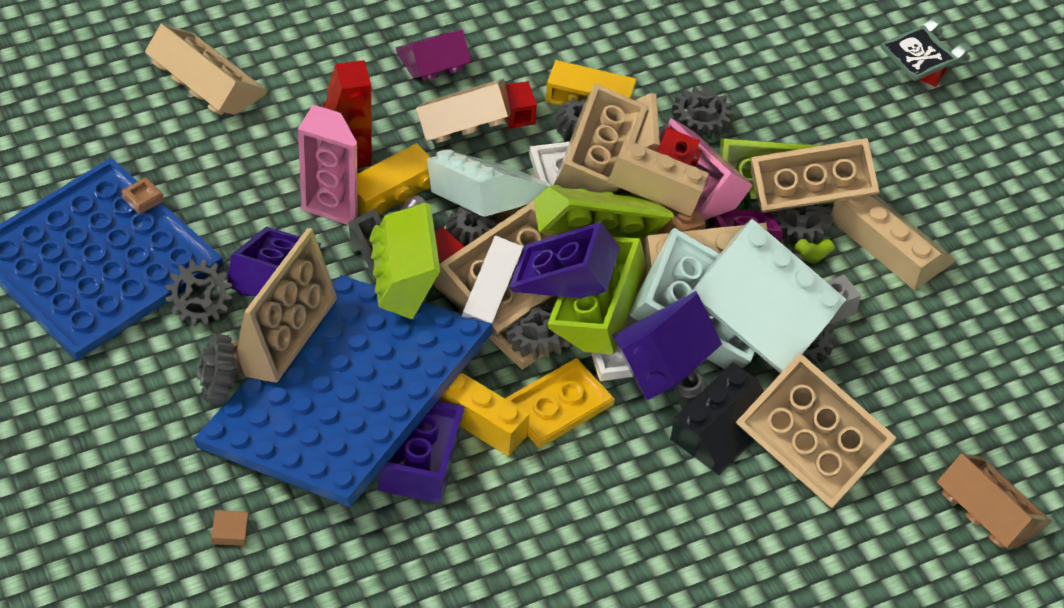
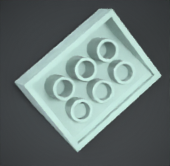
M442 150L436 153L437 156L427 158L431 192L483 217L528 205L532 201L534 202V199L546 187L552 185L507 165L456 153L453 150Z
M753 219L734 235L689 293L697 291L705 309L779 373H782L799 353H804L846 300L845 297Z
M673 228L639 289L629 316L641 321L689 295L720 254ZM707 311L722 345L706 359L723 369H726L731 363H735L740 368L745 367L751 362L755 351Z

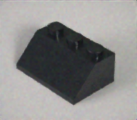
M731 363L703 392L699 393L674 417L670 440L718 475L722 474L755 441L736 424V421L764 392L758 379L735 363Z

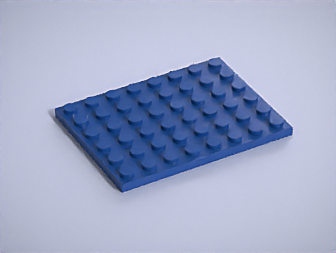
M340 275L333 283L337 300L279 381L274 383L248 377L193 440L199 449L351 507L493 334L491 323L461 317L462 314L426 302H422L414 318L409 319L379 308L374 285Z

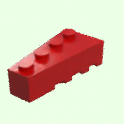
M365 60L338 63L334 66L327 89L326 103H323L322 108L331 109L342 114L357 142V169L371 167L372 87Z

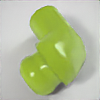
M827 238L817 245L809 243L806 239H801L794 247L797 253L803 255L802 259L811 264L818 263L835 249L833 242Z

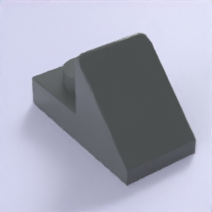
M376 209L348 222L351 250L353 253L358 250L361 251L372 275L374 259L371 258L373 247L372 242H370V235L374 226H379L382 222Z

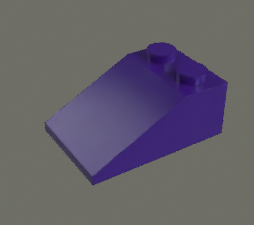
M602 222L524 245L509 288L512 292L579 299L599 295L607 291L620 247Z
M267 226L232 253L227 283H232L233 287L231 289L236 290L238 294L243 296H257L300 237Z
M697 291L612 335L637 386L647 401L676 386L722 345Z
M437 401L378 473V491L441 504L449 478L464 406Z

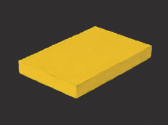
M578 358L571 360L505 398L530 414L527 435L539 449L614 405L615 398Z

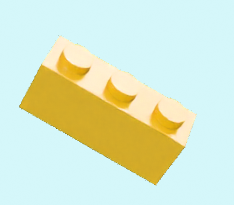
M555 60L547 81L545 102L562 106L563 102L570 103L572 98L577 101H582L585 98L586 101L595 83L634 100L636 78Z
M417 143L357 174V200L360 216L373 209H376L378 215H381L395 205L404 203L407 198L431 188L427 158L431 157Z
M462 372L438 400L464 406L460 427L508 457L527 437L530 414Z

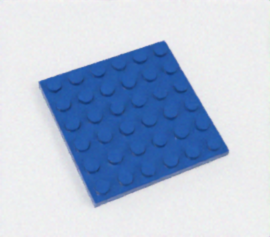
M112 158L107 159L0 224V287L76 361L165 304V298L172 295V292L165 289V286L174 284V281L169 276L171 273L176 275L181 273L178 265L181 264L187 269L190 267V260L193 259L196 266H200L201 261L206 259L208 268H211L215 263L219 265L218 268L223 266V257L163 203L139 215L122 198L121 190L138 181ZM201 272L193 273L196 279H203L209 275ZM184 280L179 287V294L186 290Z

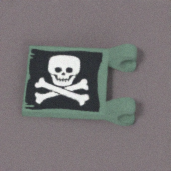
M938 15L931 18L923 26L885 41L880 46L913 81L957 62L965 63L969 61L970 55L967 53L973 50L968 43L963 42L953 51H950L936 37L943 31L940 26L945 24V21Z

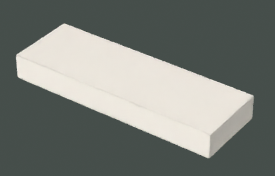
M494 236L461 317L488 322L492 325L522 253L523 246Z

